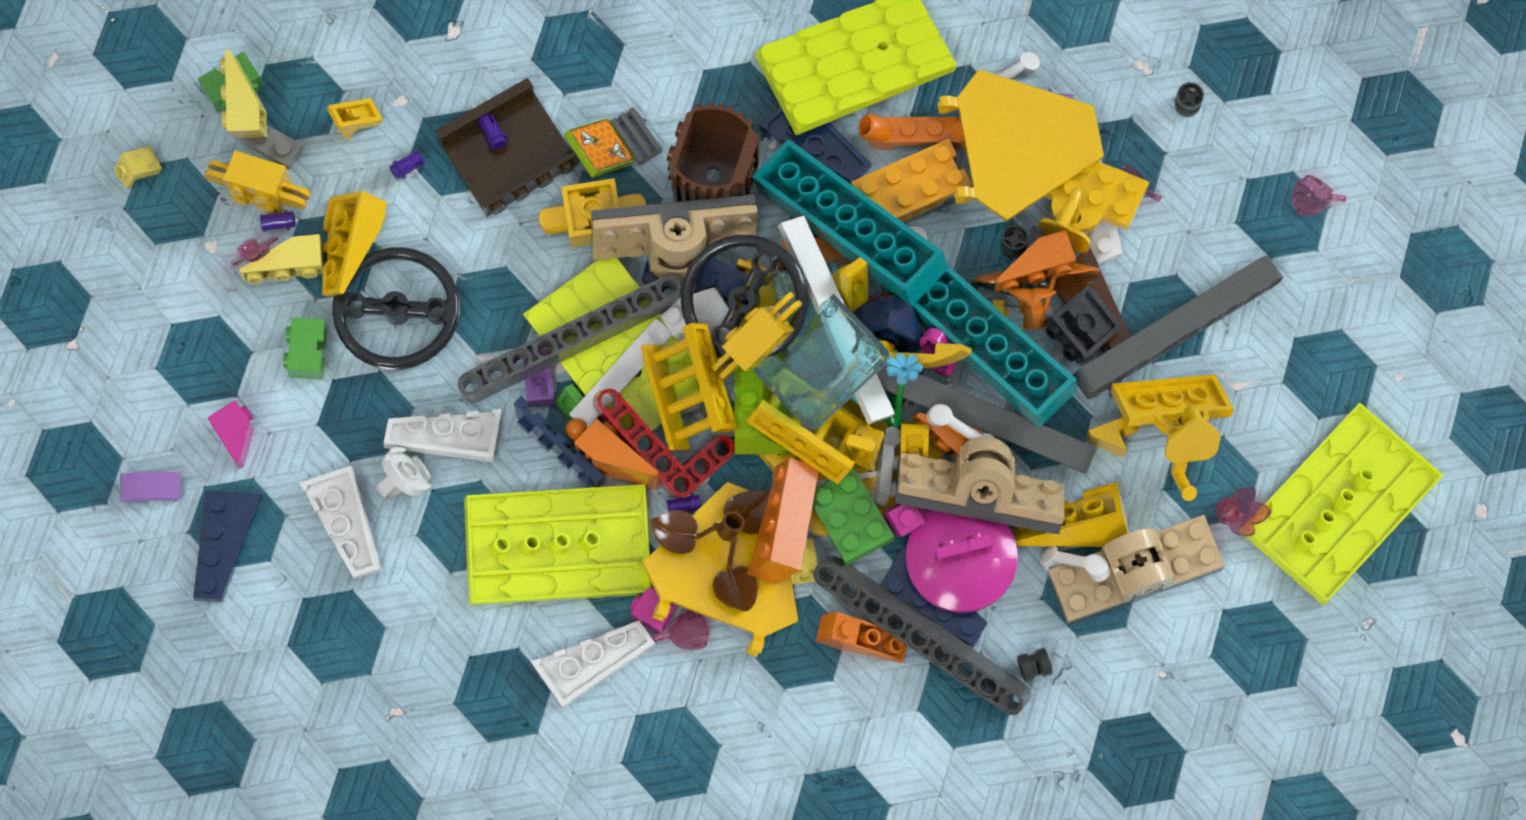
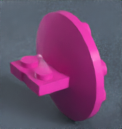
M934 510L927 513V522L911 532L906 548L907 572L917 592L932 605L954 613L979 611L998 601L1010 587L1018 564L1016 542L1006 524Z

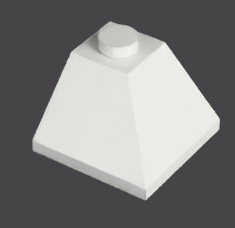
M716 288L694 294L693 304L698 322L707 324L711 335L713 329L721 325L730 308ZM679 298L661 316L671 334L678 341L685 339L683 327L686 326L682 315L681 298ZM722 328L719 332V338L724 343L727 342L725 336L729 333L726 328Z

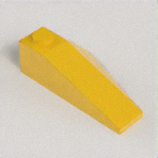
M364 191L329 197L323 224V230L328 232L327 242L323 244V252L327 253V262L323 266L322 295L328 297L345 292L382 228L386 216L387 202Z
M1115 482L1089 489L1082 493L1083 498L1069 503L1068 500L1064 501V520L1059 535L1012 526L1016 546L1103 547L1110 541L1128 534V522L1118 483Z

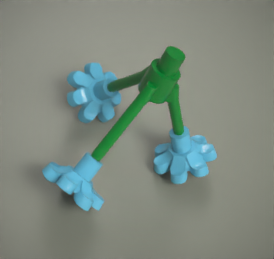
M897 354L896 359L893 357L886 359L887 366H889L887 367V374L889 376H897L898 389L897 396L892 394V408L895 414L882 421H886L888 428L890 426L897 427L900 434L901 424L903 423L901 406L904 385L908 379L911 381L916 380L918 373L923 368L922 364L916 363L918 358L915 355H909L905 359V355ZM847 381L844 388L839 389L835 395L838 397L835 402L840 406L850 399L858 403Z

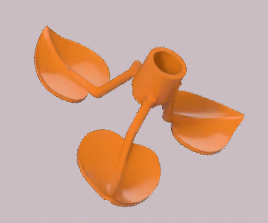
M1075 263L1074 269H1071L1072 271L1069 273L1076 274L1092 271L1099 275V268ZM991 272L971 279L970 285L976 282L996 283V279L1003 272ZM1055 274L1051 277L1048 289L1017 288L1009 290V294L1015 296L1018 300L1020 313H1023L1024 329L1038 330L1045 328L1043 323L1045 312H1049L1051 296L1056 294V290H1053L1057 279Z

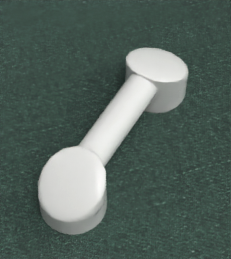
M1024 52L1021 54L1019 62L998 75L1008 79H1012L1020 73L1027 76L1034 75L1040 68V59L1032 52Z
M937 404L927 411V421L934 427L947 425L969 440L978 437L995 438L990 433L980 434L955 418L951 409L946 405Z
M1056 546L1047 548L1039 559L1040 564L1046 571L1062 564L1085 568L1090 578L1095 582L1106 580L1111 573L1109 564L1100 555L1094 554L1083 557L1059 552Z

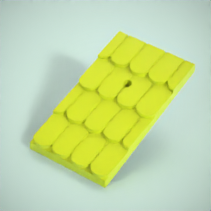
M875 0L874 3L845 12L840 17L799 30L794 35L765 44L762 48L757 49L754 55L795 135L954 72L957 67L953 56H951L944 40L940 37L939 31L931 17H929L921 0Z
M617 258L611 260L600 259L593 262L522 315L538 336H541L640 287ZM644 299L638 305L645 308L650 306L652 302L649 299ZM619 311L614 315V318L623 319L627 316V312ZM659 314L560 362V364L584 396H586L655 319L664 326L666 324L661 318L662 315ZM594 323L590 326L589 330L599 331L603 325ZM569 335L564 342L574 343L578 337L576 335ZM671 335L661 347L663 349L678 342V340ZM688 350L665 359L669 375L693 363ZM644 365L638 375L633 377L622 389L620 395L647 426L654 430L662 422L647 368ZM696 375L673 385L677 401L700 391ZM613 401L605 409H610L613 406ZM622 415L619 420L621 428L628 430L631 427V419L627 415Z
M1359 403L1249 520L1240 533L1324 606L1444 475L1365 406Z
M646 484L481 494L464 497L468 605L636 596L643 594L647 589H651V581L642 565V562L650 556Z

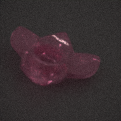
M271 237L261 243H258L256 238L244 242L236 248L239 254L230 262L231 265L237 266L244 261L256 262L270 252L269 246L276 242L278 237Z
M1242 488L1235 491L1231 498H1224L1219 501L1215 509V515L1220 523L1229 525L1232 533L1240 536H1252L1255 534L1254 525L1265 521L1271 514V509L1260 502L1254 501L1256 498L1255 488Z

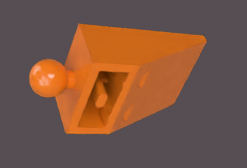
M574 418L566 424L565 431L567 436L572 440H576L574 442L575 449L593 464L604 477L633 485L646 484V488L656 491L660 487L659 472L616 436V429L605 421L602 424L596 419L587 428L586 423L582 419Z

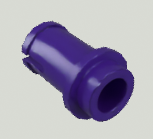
M485 115L478 121L479 126H481L488 139L487 145L489 147H492L493 150H498L507 144V135L500 130L494 115Z
M416 149L401 160L392 161L389 169L396 180L400 178L405 179L408 173L425 165V161Z
M285 209L282 213L260 215L261 229L263 232L283 228L289 231L292 227H296L295 214L293 211H288V209Z
M691 493L689 497L666 500L668 511L682 510L687 513H695L702 506L700 495L694 496V493Z

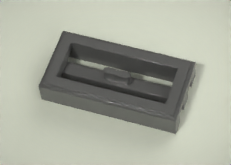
M634 107L630 108L626 114H620L619 118L611 120L612 125L639 166L662 153V148ZM632 118L654 149L653 151H650L629 119ZM622 123L626 125L645 153V156L642 157L620 126Z

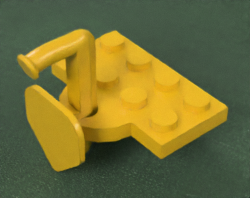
M1099 161L1045 196V198L1052 200L1050 210L1053 220L1047 218L1040 220L1038 227L1043 228L1041 236L1066 230L1073 252H1088L1091 241L1086 233L1096 229L1102 221L1128 231L1147 191L1149 181Z
M1216 375L1112 383L1110 393L1127 426L1154 424L1159 431L1169 436L1166 442L1165 456L1168 461L1172 462L1171 475L1181 492L1182 498L1185 501L1195 499L1197 489L1190 485L1185 475L1187 463L1207 460L1217 453L1221 434L1209 423V419L1232 417L1234 410Z

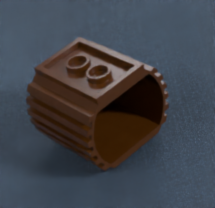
M707 102L706 107H702L701 103L696 104L694 110L686 113L684 122L679 121L675 132V137H677L676 145L670 146L667 155V161H669L667 170L670 171L668 180L671 181L674 202L749 195L754 182L752 175L758 170L760 164V134L754 133L753 121L749 117L746 121L744 113L740 110L738 114L735 113L734 107L730 105L726 109L722 103H718L717 107L713 106L711 102ZM709 169H717L720 171L721 177L718 181L711 182L707 180L706 172Z

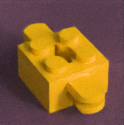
M235 150L229 164L210 160L208 163L209 169L204 173V177L207 180L226 186L230 197L235 203L243 206L248 204L258 206L259 210L268 214H273V212L282 213L285 205L304 210L307 205L305 200H309L311 195L310 191L306 188L292 184L286 166Z
M615 178L562 186L564 205L542 209L539 214V224L541 230L548 235L568 232L571 248L591 245V210L646 205V201L641 194L618 196Z
M789 292L774 307L763 308L761 306L760 308L756 307L745 317L747 323L744 326L735 327L725 336L727 342L722 348L726 353L711 369L717 372L733 358L734 361L719 375L722 380H725L739 366L744 371L756 368L795 330L787 320L803 304L797 300L781 315L779 312L795 297L792 292Z

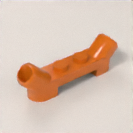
M869 113L864 115L859 122V135L861 139L867 140L870 146L877 150H894V146H933L946 139L950 140L954 149L966 148L960 117H880Z

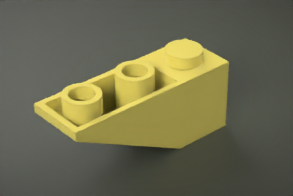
M317 234L289 238L241 267L239 271L243 281L256 284L263 282L264 279L286 281L295 276L310 279L317 277L318 274H323L324 255L321 237Z

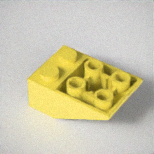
M225 50V57H222L220 62L221 73L225 74L226 84L221 85L222 101H226V111L222 112V126L235 139L267 138L266 109L237 58L230 50Z

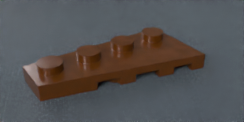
M1091 248L1088 252L1076 258V263L1099 268ZM1100 268L1099 275L1092 271L1057 277L1053 290H1056L1057 296L1064 304L1089 284L1123 326L1099 348L1103 354L1130 338ZM1052 275L1047 278L1046 282L1050 284Z

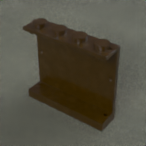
M528 78L435 130L438 142L486 217L503 212L510 203L515 200L517 202L524 200L534 189L548 186L552 183L553 178L560 174H569L579 164L577 154L571 151L534 93V87ZM485 115H494L500 130L506 133L507 144L503 148L493 150L492 147L487 145L488 139L478 124V121Z

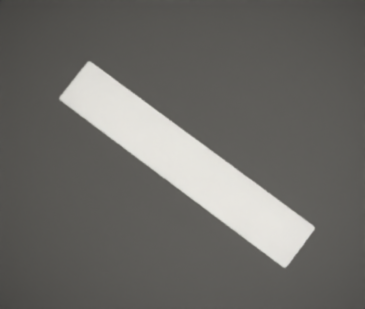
M655 319L569 415L573 418L582 419L588 428L599 416L593 407L594 395L600 390L610 388L620 393L644 366L640 346L644 344L662 346L672 335L669 329ZM604 394L601 398V404L604 408L613 401L612 397L608 394Z

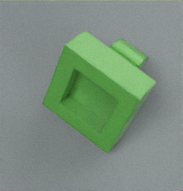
M573 384L565 387L555 402L569 421L574 419L569 415L570 412L583 399L581 390L575 388Z

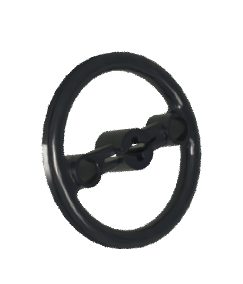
M756 235L728 236L705 247L688 267L681 288L683 319L686 325L699 323L693 304L695 284L700 272L713 257L730 248H756L757 254L751 260L752 268L743 285L737 286L730 291L728 296L730 309L721 325L713 329L711 338L716 356L720 359L726 353L722 348L725 343L719 338L720 330L726 328L730 332L735 327H739L746 313L751 312L756 307L758 308L761 301L758 291L767 274L773 272L776 269L777 263L781 262L794 284L795 302L799 300L803 305L793 314L790 325L795 330L763 360L765 361L784 351L801 331L808 310L806 280L796 260L776 242ZM763 255L767 256L770 260V266L765 271L758 264L760 257ZM747 294L746 299L749 300V304H742L743 300L739 298L740 295ZM731 358L728 362L732 363L734 359Z
M389 247L366 254L345 292L340 295H334L332 302L334 326L344 346L364 363L388 370H403L416 367L435 357L446 347L452 338L460 315L458 291L446 268L430 255L405 247ZM390 260H405L417 263L430 270L441 282L447 298L442 300L436 297L431 298L427 302L408 301L406 296L398 291H391L382 299L366 298L356 291L349 293V289L354 281L370 267ZM354 301L362 302L358 309L349 308V305ZM395 305H400L397 311H392V309H395ZM435 307L444 309L439 315L430 314V311ZM367 314L384 316L393 325H402L409 318L428 319L432 324L444 325L438 336L422 350L406 356L388 357L370 352L362 347L350 333L345 318L350 316L351 318L359 319Z

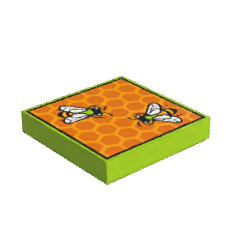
M608 118L568 129L564 134L592 178L631 166L636 161Z

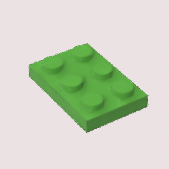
M855 468L849 471L839 484L831 480L815 489L812 509L845 566L895 541V536Z

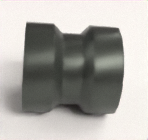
M1191 82L1185 83L1179 88L1174 101V107L1180 115L1191 117L1199 112L1204 99L1202 88L1198 84Z
M1010 225L1004 229L1000 249L1006 257L1016 259L1026 251L1029 240L1027 230L1020 225Z
M1045 648L1037 649L1034 654L1028 655L1024 653L1017 655L1018 666L1024 682L1032 681L1039 675L1043 677L1052 675L1051 662Z

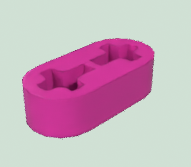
M928 328L919 342L924 354H935L936 343L950 344L946 335L936 328ZM958 361L945 366L933 367L932 369L941 376H950L958 365Z

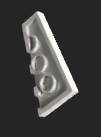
M636 621L607 632L603 636L592 640L588 639L580 642L579 645L556 651L552 655L541 659H535L531 661V664L561 707L565 708L654 647L655 642L641 622Z

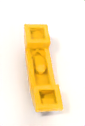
M861 340L865 350L876 357L884 360L888 357L896 359L897 354H903L905 359H907L909 355H915L918 358L916 363L922 364L923 368L952 364L971 355L972 348L962 344L936 343L935 354L894 352L895 345L889 342Z

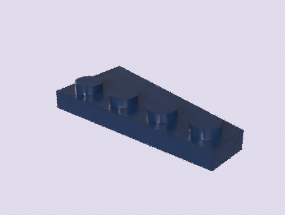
M780 106L759 124L760 130L783 144L788 139L850 184L851 181L862 177L871 169L872 164L830 122L795 135Z
M712 258L700 272L695 284L694 294L716 288L724 301H728L730 291L737 286H742L748 274ZM648 259L641 279L643 284H649L659 279L653 272H650ZM673 287L667 288V289H671V290H676V291H677V289H675V288H673ZM747 294L740 295L739 298L743 300L742 304H746Z
M520 396L514 402L519 427L528 434L533 432L538 437L537 442L546 451L549 452L552 449L558 455L557 460L568 470L572 467L578 473L577 478L586 487L589 488L591 485L593 487H601L605 483L604 475L578 450L575 449L571 452L569 450L571 445L567 439L559 432L555 431L552 433L546 419L539 412L533 415L527 409L526 404L528 402Z
M205 491L193 594L195 601L223 602L235 571L234 567L238 556L241 555L247 532L253 523V516L262 499L261 494Z
M904 544L880 585L974 648L988 622L976 611L954 613L942 610L926 601L917 592L909 578L906 567L907 546Z

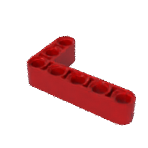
M611 388L597 392L593 397L592 402L596 412L604 421L616 429V435L659 472L660 485L672 497H686L690 495L734 454L735 444L733 440L724 435L710 438L685 462L680 464L619 392ZM604 394L610 395L613 399V406L610 409H605L601 404V398ZM622 415H627L631 419V427L628 430L622 429L619 424ZM640 436H645L649 440V447L646 451H642L638 447L637 442ZM717 441H722L725 444L726 450L722 456L715 452L714 447ZM660 456L664 457L667 461V468L663 472L659 471L656 467V460ZM698 459L703 460L706 466L702 474H698L694 469V464ZM678 477L685 481V489L681 493L677 492L674 488V481Z

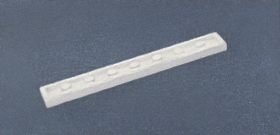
M802 216L780 223L777 227L789 253L803 272L810 299L868 425L893 416L895 414L805 217Z

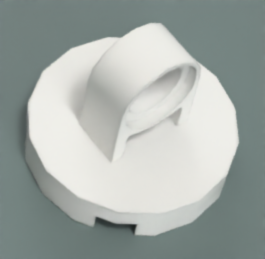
M402 447L390 449L382 459L383 469L387 477L377 486V489L385 500L395 497L401 491L412 497H420L431 487V485H428L431 476L426 466L417 456L414 455L410 458L404 454L406 449Z

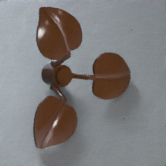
M747 491L732 496L724 506V516L720 523H714L713 526L701 533H696L698 525L692 515L682 510L668 511L659 517L651 519L650 526L655 539L662 547L675 554L692 552L695 548V539H701L713 531H717L722 540L730 541L727 571H721L715 576L712 584L713 592L720 602L729 607L744 612L749 611L753 607L757 598L756 579L753 576L747 575L748 568L740 566L732 569V562L739 533L741 531L750 535L759 533L769 498L768 491Z

